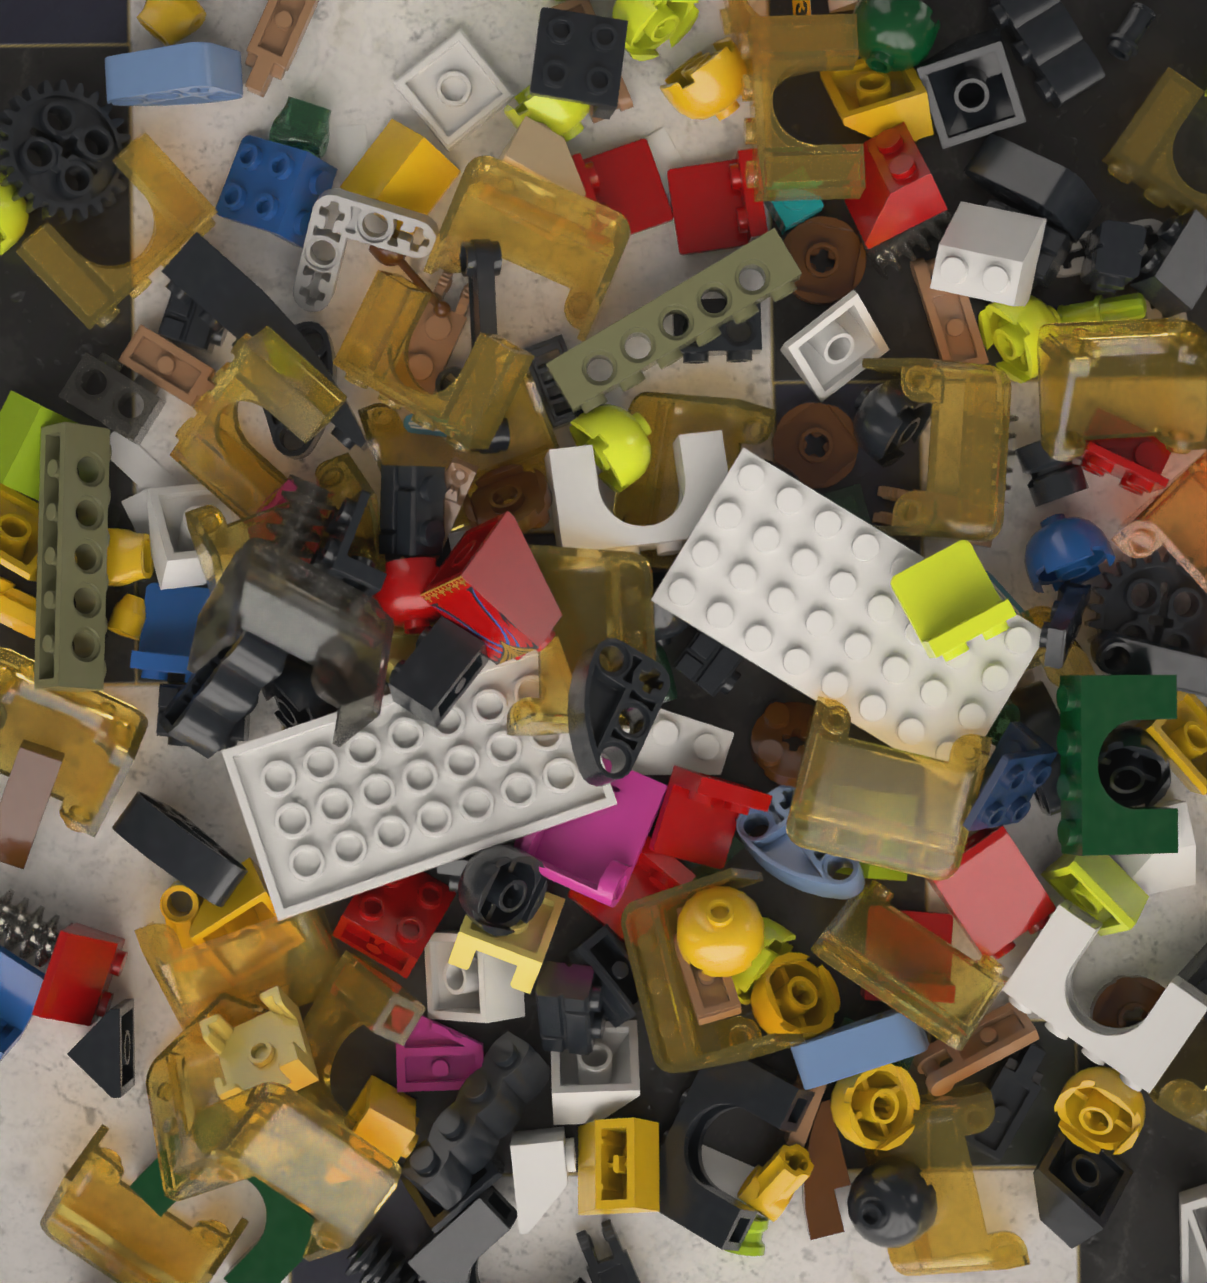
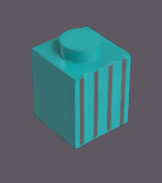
M803 168L767 187L762 194L763 202L782 235L793 230L797 225L804 223L806 220L819 215L824 207Z

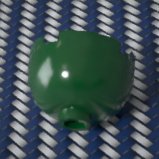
M858 0L849 31L854 49L867 65L874 71L889 73L890 71L909 70L922 62L933 47L940 28V22L938 19L934 23L930 19L933 10L920 0Z

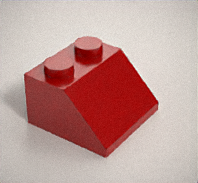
M904 122L891 129L884 130L879 135L864 142L840 191L868 249L948 210L933 176Z
M77 922L60 930L31 1015L85 1026H91L98 1021L99 1017H103L109 1011L114 993L108 992L113 975L117 977L121 975L127 959L128 952L122 950L125 939Z

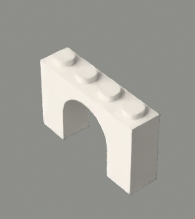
M722 430L678 435L672 443L679 487L678 503L674 513L668 519L650 526H636L625 523L607 509L599 492L593 444L549 449L544 461L547 482L552 492L551 511L558 561L570 560L571 566H582L596 563V556L613 554L615 561L639 558L640 551L657 549V555L659 556L678 554L728 473Z
M1066 899L1058 905L1002 991L1010 995L1009 1002L1018 1010L1026 1014L1034 1012L1047 1021L1045 1027L1051 1033L1064 1040H1067L1069 1037L1083 1047L1081 1051L1088 1059L1102 1066L1107 1063L1120 1073L1121 1081L1135 1091L1140 1092L1144 1089L1150 1093L1207 1012V995L1176 975L1148 1016L1141 1022L1130 1027L1111 1028L1090 1019L1081 1010L1075 999L1072 979L1076 964L1103 924Z

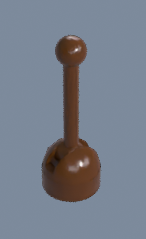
M395 229L391 237L397 239L400 233ZM370 245L369 252L378 262L385 266L399 265L434 306L433 311L437 317L445 318L450 314L451 307L449 303L438 299L405 260L406 255Z

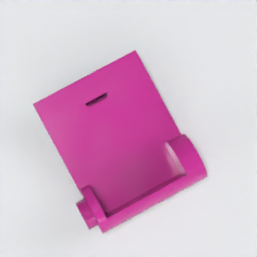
M601 756L606 771L611 773V761ZM631 770L622 779L610 783L617 801L616 805L516 839L514 846L526 851L543 863L545 868L539 867V871L545 878L607 906L615 907L628 884L668 785L634 770Z

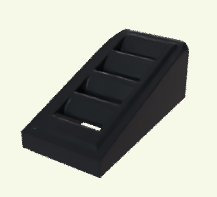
M562 334L522 349L553 431L570 425L572 420L584 413L582 409L573 413L571 408L558 413L555 412L553 406L566 400L562 393L549 397L547 390L557 385L553 378L543 382L541 374L548 372L546 363L537 366L534 359L557 349L560 355L568 351Z

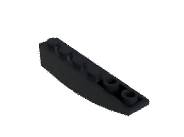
M196 232L161 271L170 279V282L165 287L184 304L192 298L204 310L198 316L214 331L219 333L225 328L237 339L231 346L249 362H252L256 357L263 361L269 367L264 375L283 392L289 386L298 392L302 399L297 404L312 418L318 421L323 415L336 427L330 434L347 449L351 450L356 444L365 451L370 444L349 402L324 362L299 329L259 286Z

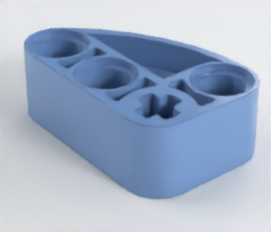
M188 42L105 58L107 104L112 103L115 106H173L222 102L243 97L241 52L218 44Z
M780 785L767 793L773 796L768 813L750 808L748 816L739 814L736 820V828L746 850L772 876L798 890L821 897L846 900L852 899L862 892L865 885V876L856 854L806 786L791 787ZM798 803L800 808L793 811L790 806ZM759 825L768 826L767 832L759 837L749 836L755 827ZM825 834L829 836L827 841L820 846L809 845L810 840L816 835ZM846 867L853 869L851 875L844 880L832 878L838 869Z
M910 1003L833 1029L797 1043L790 1048L805 1090L915 1056L926 1051L929 1047V1042L916 1004Z

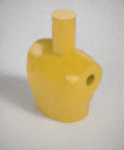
M146 0L144 8L137 16V19L159 42L165 46L175 45L198 30L205 21L206 12L197 0Z
M108 528L110 535L107 548L108 586H124L141 579L151 578L154 564L150 549V535L147 533H136L127 529Z

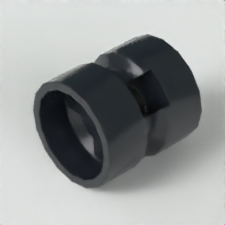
M1069 431L1050 436L1015 450L1022 472L1032 476L1027 486L1035 507L1089 488L1081 465L1073 464L1072 462L1076 450Z

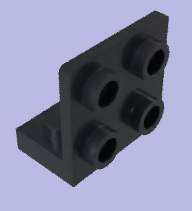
M543 7L539 13L530 94L532 96L593 105L592 117L609 120L618 106L628 21Z
M364 489L351 499L346 497L339 509L336 507L332 509L324 526V531L329 533L324 548L319 546L316 549L308 567V570L313 572L309 587L347 604L356 599L358 606L382 589L387 576L386 573L375 569L376 564L373 561L358 555L347 556L371 494Z

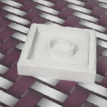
M461 28L393 82L397 90L448 152L515 99L513 92Z

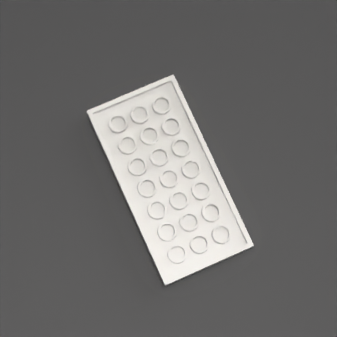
M745 448L741 450L650 600L953 785L958 783L1037 652L1042 630L1017 614L1006 621L1010 628L999 635L985 641L983 635L980 634L967 641L969 650L947 662H945L942 655L937 658H929L890 585L891 578L894 575L926 558Z
M559 637L553 638L542 651L537 652L533 650L517 661L513 658L496 665L491 660H488V663L436 729L393 702L392 695L388 694L222 751L278 921L617 804L611 784L600 787L590 785L582 778L572 751L567 715L572 673ZM600 757V759H601V764H602L603 768L605 769L604 764H603V761H602V758Z

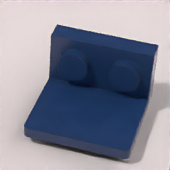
M1021 721L1010 722L970 792L977 800L963 826L969 831H976L1021 821L1030 810L1031 803L1029 801L1036 789L1050 776L1052 771L1050 765L1058 752Z

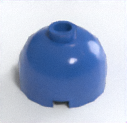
M1060 513L1041 521V529L1031 536L1026 545L1024 559L1027 576L1033 590L1037 593H1044L1041 585L1052 584L1056 592L1065 581L1070 580L1072 583L1082 584L1101 574L1098 565L1107 559L1110 567L1115 561V555L1104 532L1093 522L1080 517L1066 518L1064 514Z

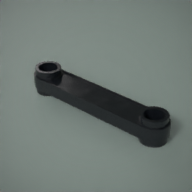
M471 239L461 243L459 252L462 276L468 277L475 417H471L468 422V444L471 452L496 454L500 451H507L510 443L509 423L507 417L501 416L495 276H499L501 272L502 253L498 241Z
M1113 631L1101 632L1091 642V658L1099 669L1107 674L1177 675V691L1207 697L1206 653ZM1113 647H1119V651L1113 658L1104 659L1107 651Z

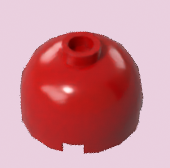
M431 557L405 558L385 563L386 572L384 573L387 576L382 589L370 597L372 606L381 619L388 624L404 628V633L421 634L426 627L436 624L442 616L420 596L441 567H437L436 558Z

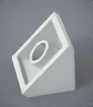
M854 290L786 341L780 349L821 403L890 350L862 300Z

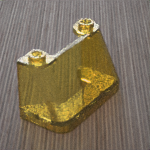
M1179 318L1050 323L1040 327L1037 341L1040 437L1042 448L1052 459L1072 461L1075 457L1084 454L1085 440L1155 436L1160 442L1165 444L1167 450L1173 453L1188 454L1191 450L1207 449V332L1200 326Z
M0 647V774L7 777L10 776L23 739L65 753L50 796L62 801L59 814L68 828L95 838L136 758L148 727V719L139 709L101 691L76 693L34 689L35 661L13 650Z

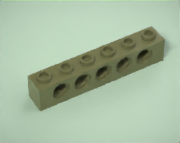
M773 228L546 363L547 370L572 412L575 413L582 409L586 415L594 408L607 403L608 400L605 395L620 386L622 391L625 392L644 381L646 378L643 372L658 364L662 370L680 360L684 356L681 349L696 341L698 346L701 347L722 334L718 327L734 319L738 325L759 312L756 305L770 296L774 302L788 296L797 289L794 282L800 279L802 272L778 232ZM748 269L756 270L762 275L764 285L758 290L749 291L740 284L739 275ZM708 292H718L724 297L726 307L719 313H709L702 307L701 298ZM679 314L683 316L688 322V330L680 336L668 334L663 327V321L669 315ZM632 337H643L649 342L651 350L647 356L635 359L627 354L625 345ZM604 359L611 364L613 372L607 380L595 381L589 377L587 368L593 360Z
M70 422L41 427L34 689L76 693L104 690V678L106 675V663L104 660L105 634L108 627L105 612L106 591L109 584L107 548L110 541L108 505L111 499L109 462L112 456L110 429ZM72 642H74L75 651L73 650Z

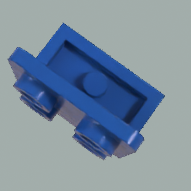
M247 135L241 140L216 205V214L224 219L269 232L296 247L303 248L314 204L320 194L332 188L338 169L308 151Z
M150 583L146 587L145 592L146 620L140 635L139 651L132 650L130 668L142 669L141 678L167 680L168 672L185 674L184 682L187 683L195 668L212 652L216 641L230 624L233 596L229 591L191 586L160 590L159 583Z
M1 945L0 1062L21 1039L33 1017L31 1014L45 977V973Z

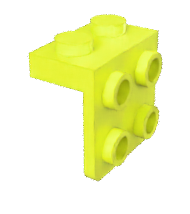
M960 540L894 575L890 581L891 588L929 658H937L942 655L945 662L968 651L969 647L966 642L980 634L983 635L986 641L1009 629L1010 627L1006 621L1017 615L1009 599H1000L973 546L967 540Z

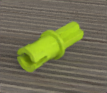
M1141 293L1105 299L1102 295H1096L1093 301L1065 306L1059 305L1057 307V313L1061 319L1060 330L1062 333L1096 326L1104 330L1107 329L1108 324L1142 319L1147 312L1145 298Z

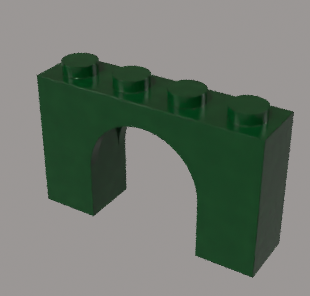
M1060 675V686L1056 693V702L1060 710V731L1057 735L1056 743L1061 758V775L1057 781V793L1061 799V820L1057 828L1061 853L1078 856L1178 853V808L1156 806L1123 807L1112 800L1106 793L1098 773V757L1101 746L1108 734L1118 725L1131 720L1177 719V675Z
M208 1105L129 1187L161 1217L190 1186L204 1176L223 1172L245 1178L256 1187L263 1198L266 1207V1225L262 1236L237 1260L223 1279L227 1283H281L328 1235L332 1224L327 1221L330 1215L315 1199H311L308 1202L296 1190L299 1184L286 1170L280 1168L276 1171L265 1160L268 1154L264 1148L252 1138L246 1141L234 1129L237 1124L225 1110L220 1107L214 1110Z

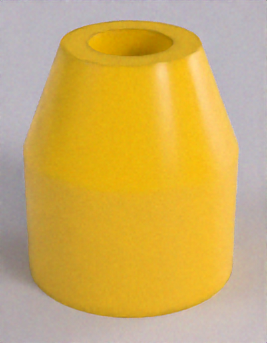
M126 594L114 607L107 629L121 636L139 640L146 620L144 599Z

